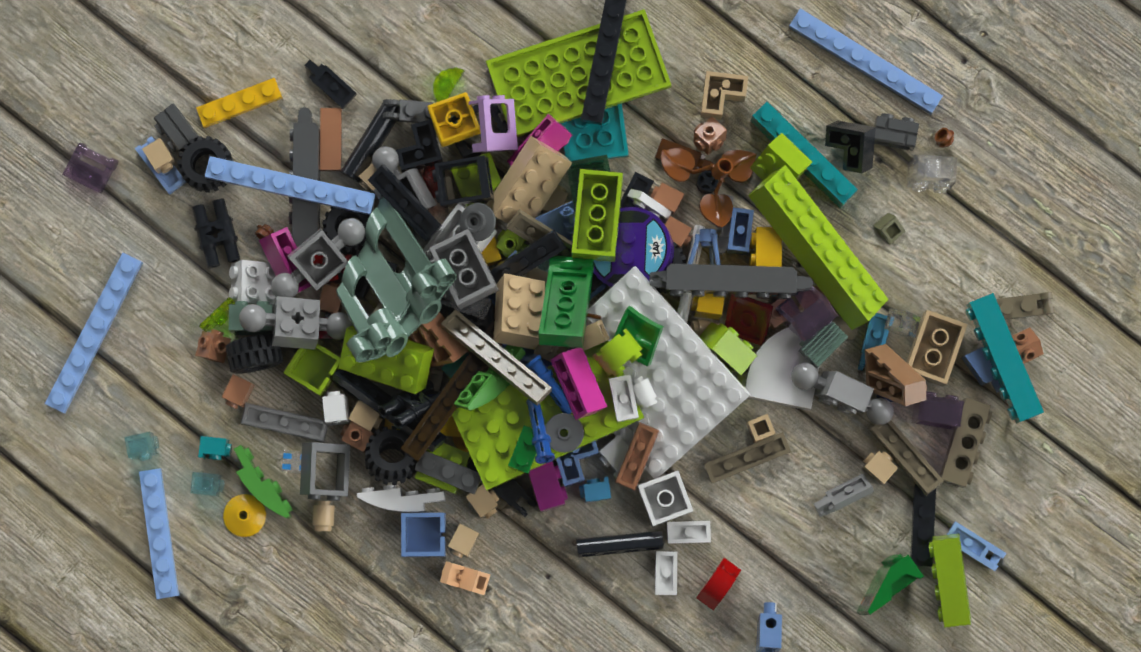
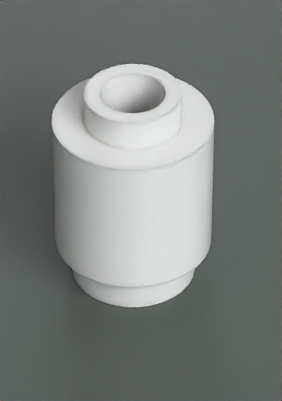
M641 376L632 381L635 401L641 410L657 403L655 399L657 396L648 378L643 380Z

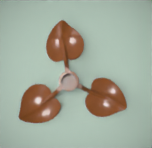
M681 148L662 150L660 157L665 173L671 179L678 182L687 181L690 173L697 174L709 169L711 170L713 178L719 182L715 188L714 195L706 194L702 197L699 208L706 220L722 228L731 219L733 204L729 196L725 194L718 195L719 189L727 176L735 182L747 181L753 173L750 167L755 162L756 154L744 150L727 151L715 165L711 163L696 170H693L695 160L687 150Z

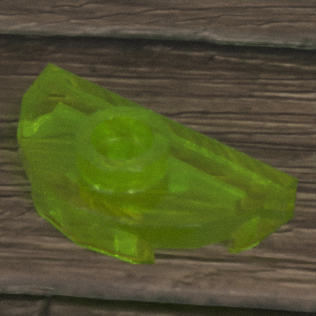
M457 67L441 71L436 76L433 83V93L437 102L450 97L465 70Z
M228 297L199 327L208 332L217 325L219 327L228 320L229 304L235 305V301Z

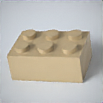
M504 273L497 283L499 291L496 292L494 341L535 350L539 345V327L545 296V281Z
M926 310L922 315L906 363L926 381L942 387L947 385L968 324Z

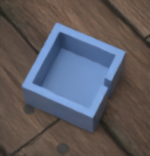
M401 513V557H446V537H442V533H446V513Z

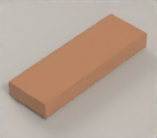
M320 108V171H341L342 108Z
M639 422L616 478V483L636 490L660 430Z

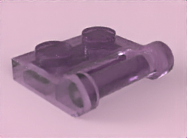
M80 142L62 175L102 194L119 161L115 158L110 159ZM84 155L105 165V170L102 171L81 161V156Z

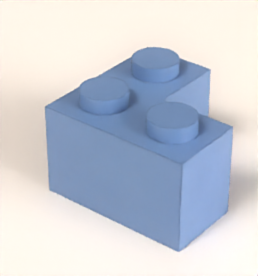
M596 441L556 459L565 487L585 481L579 460L599 455Z

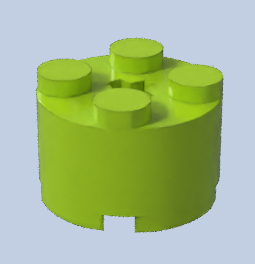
M627 329L623 330L624 336L621 337L618 334L600 349L602 354L598 356L595 353L593 355V358L608 376L613 374L616 377L625 370L623 366L628 361L633 363L642 356L640 351L643 348Z

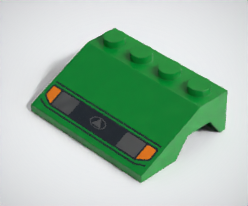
M908 554L890 555L881 562L883 566L878 569L857 610L859 615H871L892 600V597L916 579L924 577Z

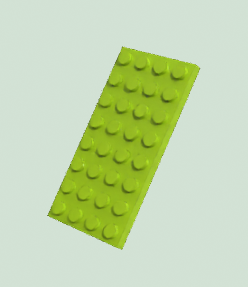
M645 9L625 15L623 18L605 109L672 87ZM600 24L486 60L497 95H505V99H514L517 138L532 133L548 113L559 123L582 117ZM500 104L507 122L506 105Z
M608 340L584 351L607 407L595 414L578 419L583 426L584 436L581 444L576 449L644 419L640 407L636 404L639 418L617 422L609 379L615 377L613 374L608 376L593 358L595 353L598 356L602 354L600 349L609 342ZM553 365L548 366V370L553 371V378L562 388ZM622 371V372H621L619 375H617L616 377L625 376V375H624V373H623V371ZM511 384L487 404L472 410L456 408L452 414L486 491L524 474L521 471L508 467L523 426L532 428L526 403L528 398ZM550 395L540 403L545 426L553 416L563 413ZM563 429L560 431V435L566 437L568 436V431ZM551 448L555 459L570 453L558 452ZM534 459L530 471L544 464L536 463Z

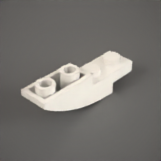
M396 485L383 486V490L375 491V487L363 488L362 493H357L359 499L371 505L390 511L406 513L425 512V503L446 501L445 492H440L439 488L427 489L426 494H418V491L405 492L406 496H402L401 488H396Z

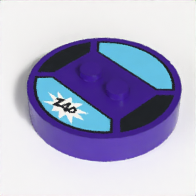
M638 207L620 208L615 262L594 260V274L605 286L612 288L636 266L649 281L651 272L666 271L667 267L673 262L674 244L669 230L660 218L648 210Z

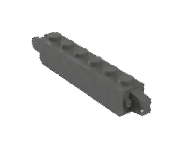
M304 106L298 110V123H293V129H290V142H293V150L289 152L290 162H293V170H290L289 174L321 181L320 129L313 123V116L309 108ZM289 197V203L292 204V212H289V224H292V233L290 234L298 247L320 229V204Z
M670 264L666 271L651 272L649 277L650 286L665 289V292H670V296H683V293H692L694 297H704L705 293L713 294V297L720 298L726 297V294H735V298H748V295H756V298L768 299L770 295H776L778 299H791V296H795L797 292L810 290L814 284L808 276H797V271L793 267Z

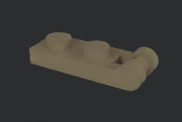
M1052 292L996 299L1005 320L1055 313L1051 303V299H1053ZM1037 301H1043L1044 308L1038 309Z

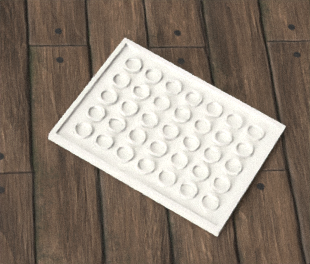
M635 266L588 309V313L601 316L600 320H602L610 340L614 338L618 325L628 306L633 307L645 317L664 326L652 362L648 367L637 361L633 363L628 361L623 365L625 367V370H623L624 375H631L632 381L641 376L643 380L648 378L657 396L655 397L657 403L641 410L644 419L613 432L616 436L619 434L630 446L639 422L660 430L645 468L656 479L751 394L656 288L650 286L648 279ZM587 317L586 326L599 320Z

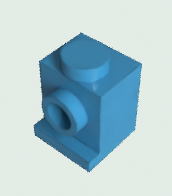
M604 477V482H600V478L587 480V484L579 486L580 496L585 498L586 503L611 499L608 477Z

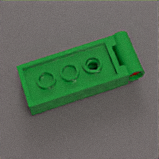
M562 256L550 258L539 327V345L583 348L594 269L593 259Z

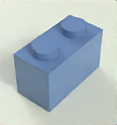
M733 207L727 253L748 256L754 210Z

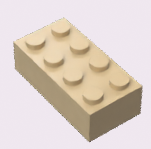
M530 136L493 193L494 200L488 201L486 205L492 209L496 218L507 224L519 209L536 218L568 171L572 162L562 153Z

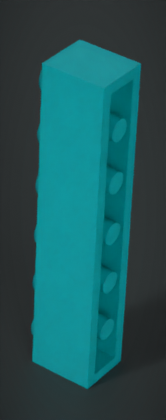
M768 101L752 115L750 121L771 142L783 133L812 161L804 174L839 208L857 192L858 189Z
M994 293L969 302L966 305L967 309H965L966 315L970 321L973 320L976 327L974 329L975 336L978 341L981 340L984 346L982 349L983 355L987 361L990 360L992 365L990 369L994 380H998L1001 386L999 393L1002 399L1006 400L1009 405L1007 411L1011 420H1015L1017 424L1044 413Z

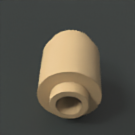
M318 501L317 505H313L312 526H315L314 531H332L335 506L330 505L331 501Z

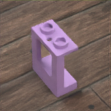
M490 95L477 96L475 101H469V105L478 104L482 142L472 144L473 152L518 150L514 99H505V95L492 96V99H490ZM491 104L506 105L507 133H494L492 131Z

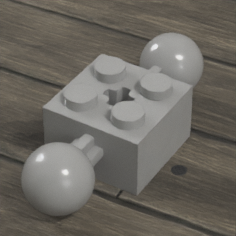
M384 146L374 152L372 163L376 170L381 165H385L427 210L437 205L417 168L400 174L397 169L399 165L398 154L393 148ZM375 189L374 192L380 201V198H383V196ZM413 230V236L419 245L425 248L429 241H425Z
M349 218L341 222L338 227V235L332 240L327 237L321 228L287 255L297 269L291 274H278L273 279L271 290L274 296L295 297L299 289V283L305 278L316 291L346 267L348 261L339 250L345 245L354 246L363 240L365 236L363 224L357 219ZM315 255H323L321 258L323 262L321 264L318 262L313 263Z
M281 296L276 298L273 313H266L261 306L251 304L244 307L239 315V322L245 330L257 332L264 326H273L272 346L315 350L319 340V331H326L333 339L341 340L345 337L346 328L353 325L349 316L342 312L333 313L328 319L319 318L320 300Z
M807 362L796 365L792 370L791 379L797 388L802 390L816 388L814 396L819 397V402L828 406L831 404L838 406L837 410L842 413L856 415L857 412H866L868 419L877 425H884L893 417L894 408L890 401L885 398L870 400L874 388L838 371H823L822 375L819 376L816 367Z

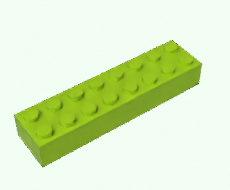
M786 165L770 174L748 195L851 330L869 322L888 301L887 296Z

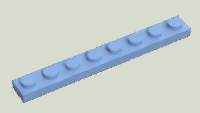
M801 8L789 25V28L930 115L943 97L940 93Z
M211 156L209 157L205 178L366 215L372 213L376 198L375 193Z
M122 253L45 402L46 405L66 413L143 264L142 261Z

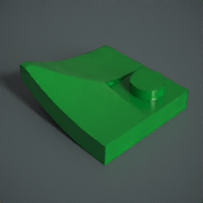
M628 306L614 337L618 334L621 337L624 336L623 330L627 329L643 348L640 351L642 356L636 361L648 367L652 362L664 326L650 320L633 307Z

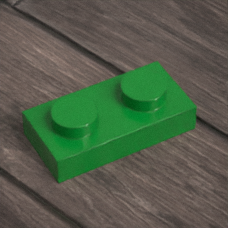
M523 426L508 467L529 474L536 457L535 446L532 445V438L534 437L532 428Z

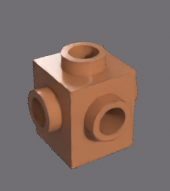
M711 117L704 124L700 123L695 128L694 145L698 150L704 151L707 155L713 151H718L726 140L727 129Z
M1030 327L1012 336L1023 364L1044 354L1040 339Z
M212 329L211 333L202 331L195 356L224 363L227 355L225 347L230 343L231 339L224 337V332Z

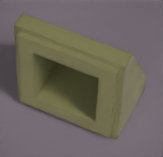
M887 213L873 225L889 245L906 232L896 216L891 213Z

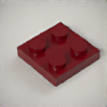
M732 294L725 326L739 333L738 338L762 346L766 341L773 305L750 297L735 298V294Z

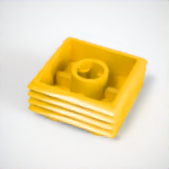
M467 92L427 106L442 147L481 134L473 107L469 105L470 99ZM455 115L456 118H460L457 120L458 123L449 122L451 121V116Z

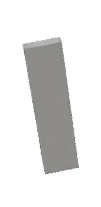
M245 403L241 424L320 442L325 441L328 428L325 420Z

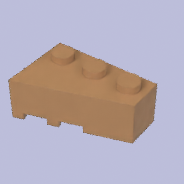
M883 344L865 349L866 385L874 388L873 393L904 406L926 401V380L888 345Z

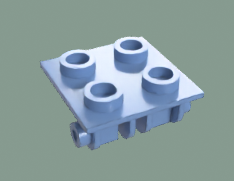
M573 201L535 218L573 242L576 214Z

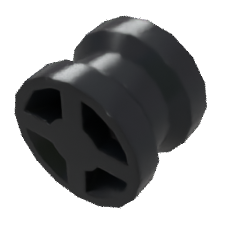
M704 171L697 178V189L700 193L711 194L715 191L718 180L713 178L711 171Z

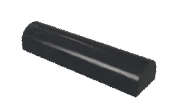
M383 103L381 104L341 169V173L358 183L360 182L359 175L370 166L374 152L382 146L397 120L383 119V113H397V107H387Z
M662 531L576 539L579 558L661 550L664 546Z

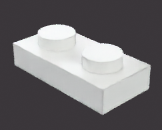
M631 189L627 197L634 201L633 205L638 208H645L658 218L668 219L672 213L642 191Z
M631 375L610 378L609 384L617 422L639 418Z
M710 521L667 522L668 544L710 543Z
M656 551L655 595H677V552Z

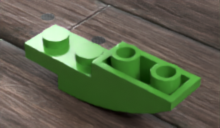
M507 345L504 348L519 361L526 354L522 347ZM490 367L486 373L478 371L464 391L460 393L454 405L466 410L478 408L496 398L510 383Z
M240 445L234 448L244 467L236 473L247 489L257 500L273 512L288 519L292 517L290 511L293 509L287 499L283 501L280 495L282 489L277 481L273 482L270 478L265 481L262 480L265 476L259 466L255 467L253 464L254 455L249 447L245 449L244 446Z

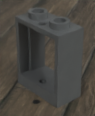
M317 442L302 443L300 495H308V499L321 500V496H327L329 501H340V497H348L350 445ZM316 453L337 454L335 490L315 489Z

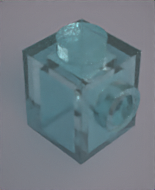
M146 432L124 437L129 459L139 458V461H146L152 459V455L158 454L159 440L157 436H154V433Z
M193 472L190 493L219 497L220 492L224 490V480L221 479L222 475Z

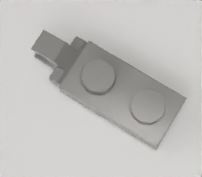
M861 474L825 492L826 496L814 503L818 515L822 517L873 493L874 490L865 475Z

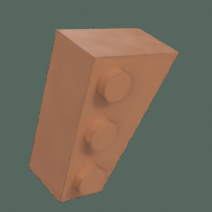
M440 312L431 322L421 324L410 335L414 342L434 348L430 367L454 363L469 351L441 328V323L445 318Z

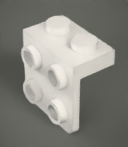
M240 260L231 264L229 270L231 278L229 298L231 299V305H235V301H247L251 304H256L257 301H268L271 305L275 304L277 297L272 293L271 284L276 276L269 262Z

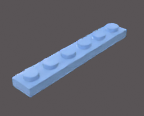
M162 469L140 471L139 477L156 599L179 596Z

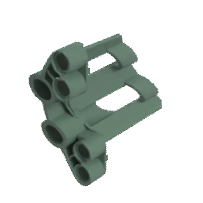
M384 197L380 198L378 208H375L368 218L365 229L366 241L358 257L356 255L352 256L348 261L343 273L342 283L336 290L358 333L346 343L357 362L377 359L385 354L388 357H393L400 353L407 344L408 337L421 324L431 322L438 315L441 309L440 300L457 277L445 258L433 264L430 262L400 214ZM384 228L388 230L405 256V268L401 273L393 272L377 247L379 235ZM361 276L366 278L382 304V308L370 316L367 315L355 296V287Z

